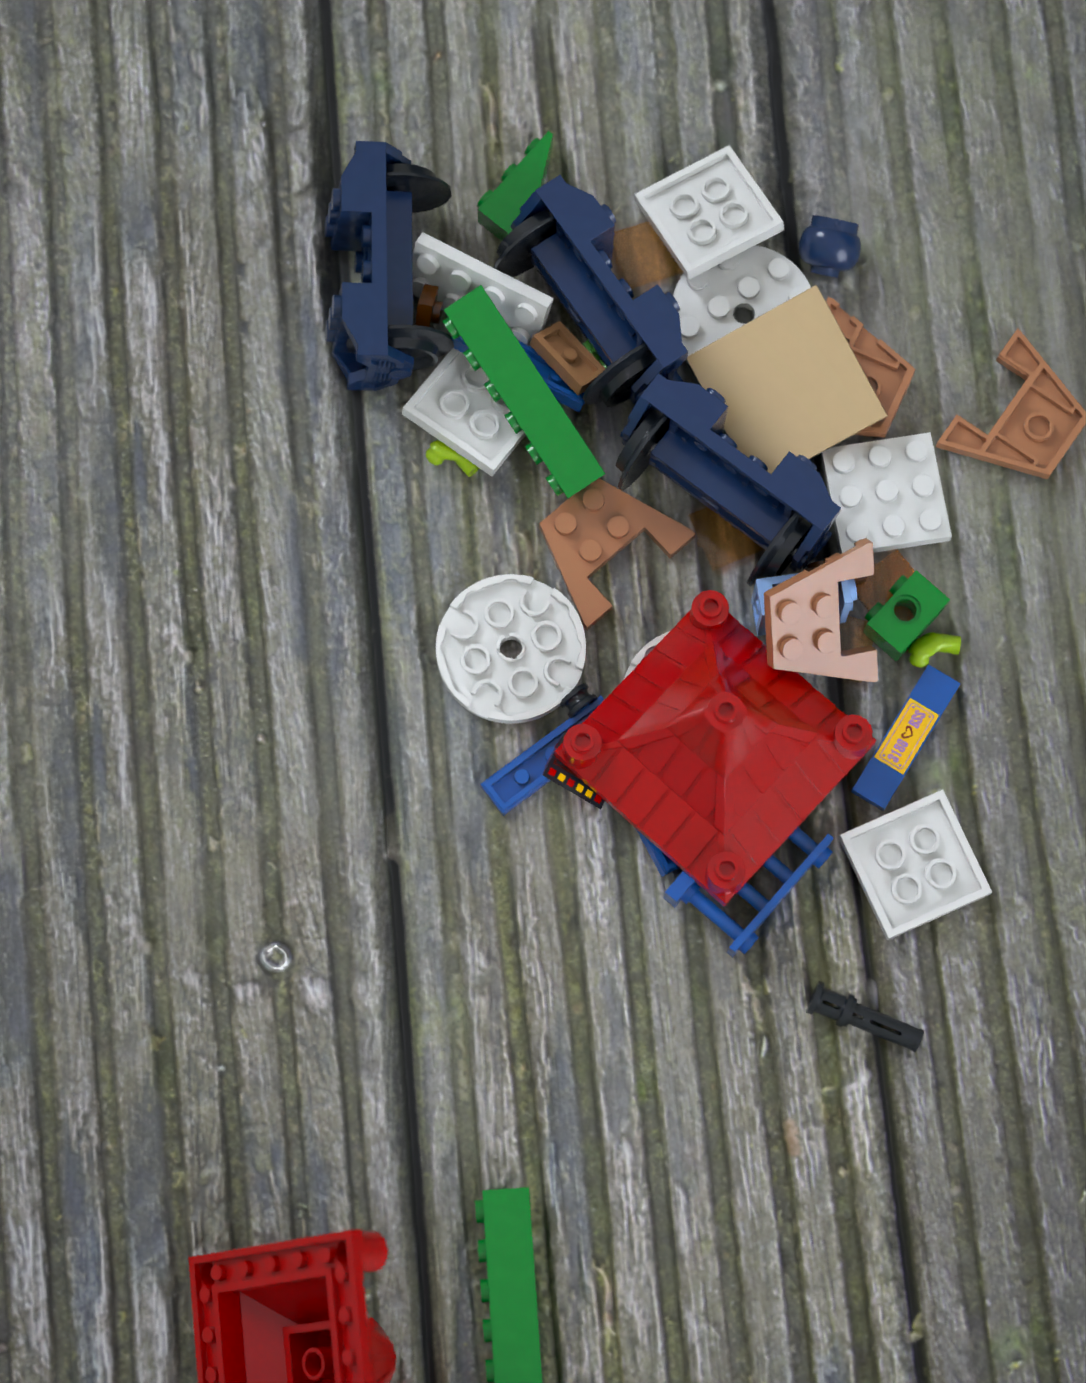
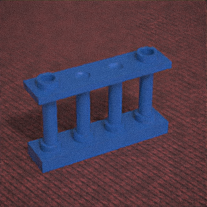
M799 827L790 835L788 839L804 851L808 857L795 872L790 870L774 855L765 862L763 867L784 884L770 901L748 882L741 888L737 894L759 912L745 929L700 892L701 887L684 871L665 891L663 898L674 908L681 900L685 904L690 902L734 940L728 948L727 954L732 958L739 950L746 954L759 938L754 933L812 865L819 869L831 856L833 851L828 847L834 838L828 833L818 844Z

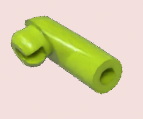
M438 439L430 443V448L426 450V459L433 465L442 464L444 460L454 461L468 477H471L480 469Z
M936 632L926 633L911 644L909 662L915 667L924 668L929 664V657L933 656L936 652L958 655L961 646V636Z

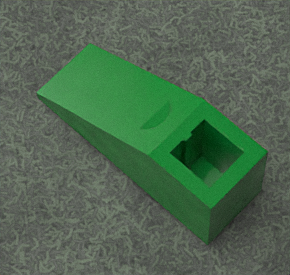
M550 131L542 139L535 138L524 152L525 157L518 165L515 163L511 164L501 177L502 183L494 191L491 189L486 191L477 204L478 223L501 241L512 231L510 226L520 214L521 206L536 189L544 185L553 146V134Z

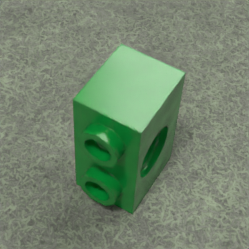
M917 570L909 578L903 574L889 589L893 596L884 605L878 601L864 617L868 623L863 633L896 662L940 615L950 601L945 594ZM898 606L907 607L911 611L913 619L909 621L898 619L894 613V608Z

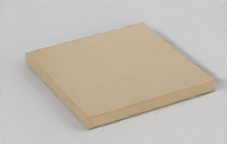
M817 285L705 346L687 358L701 386L706 390L707 388H712L724 397L725 404L728 406L724 429L727 435L737 444V450L748 458L750 455H753L760 459L768 467L767 472L772 474L789 451L795 456L803 455L811 459L888 416Z

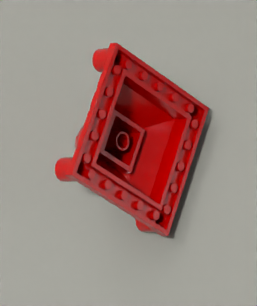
M707 590L696 595L692 602L691 610L582 724L574 725L568 729L564 735L563 743L554 751V756L725 907L875 745L877 740L872 736V727L865 718L854 714L846 715L840 711L836 705L821 692L817 691L798 672L778 670L770 667L767 664L766 645L729 613V604L723 594Z
M362 1229L346 1230L188 1257L198 1383H390L396 1370L394 1345L383 1328L373 1317H369L365 1288L363 1286V1273L379 1271L386 1263L388 1247L383 1235L377 1231H363Z

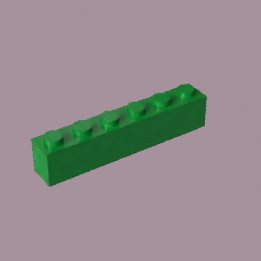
M482 285L445 308L444 312L448 318L442 321L454 340L461 336L469 349L464 351L463 354L474 371L482 368L489 378V381L484 383V386L495 403L502 399L510 410L504 416L516 434L523 430L531 442L525 448L536 465L541 462L545 463L551 473L546 477V480L557 497L564 493L567 498H570L605 475L594 455Z
M529 1187L482 1190L483 1200H475L476 1224L484 1223L485 1239L478 1240L479 1263H487L488 1279H480L481 1302L490 1304V1319H483L484 1343L492 1342L493 1359H485L487 1383H542Z

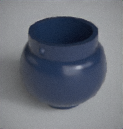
M813 215L811 225L803 231L799 242L800 257L803 262L811 265L810 272L839 278L840 271H849L854 268L861 253V241L857 236L859 224Z

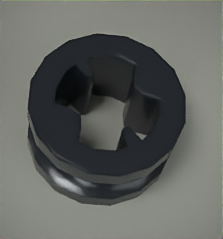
M586 683L573 689L561 700L560 705L562 708L567 707L569 709L568 716L570 718L574 717L585 706L597 700L595 694L591 695L588 693L589 686Z

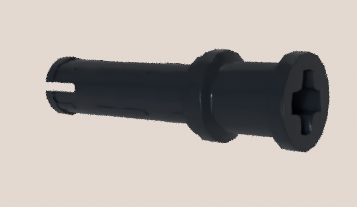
M818 981L808 1003L806 1013L812 1015L816 1012L835 1020L836 1025L839 1027H847L849 1024L879 1038L910 1049L914 1053L917 1051L924 1034L923 1029L915 1028L889 1015L857 1003L858 999L855 998V995L850 993L847 996L826 988L824 982ZM825 1000L830 1003H833L837 1005L838 1008L825 1004L822 1001ZM853 1012H854V1013H857V1014H859V1015H861V1016H863V1017H862V1018L856 1017V1016L853 1015ZM870 1020L876 1021V1022L881 1023V1024H883V1025H885V1026H888V1027L893 1028V1029H895V1030H897V1031H900V1033L897 1034V1033L892 1032V1031H890V1030H887V1029H885V1028H883V1027H880V1026H878V1025H875V1024H873V1023H871V1022H869V1021H870Z

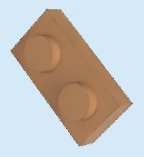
M560 321L533 335L529 344L577 395L585 392L594 379L605 370L600 362Z

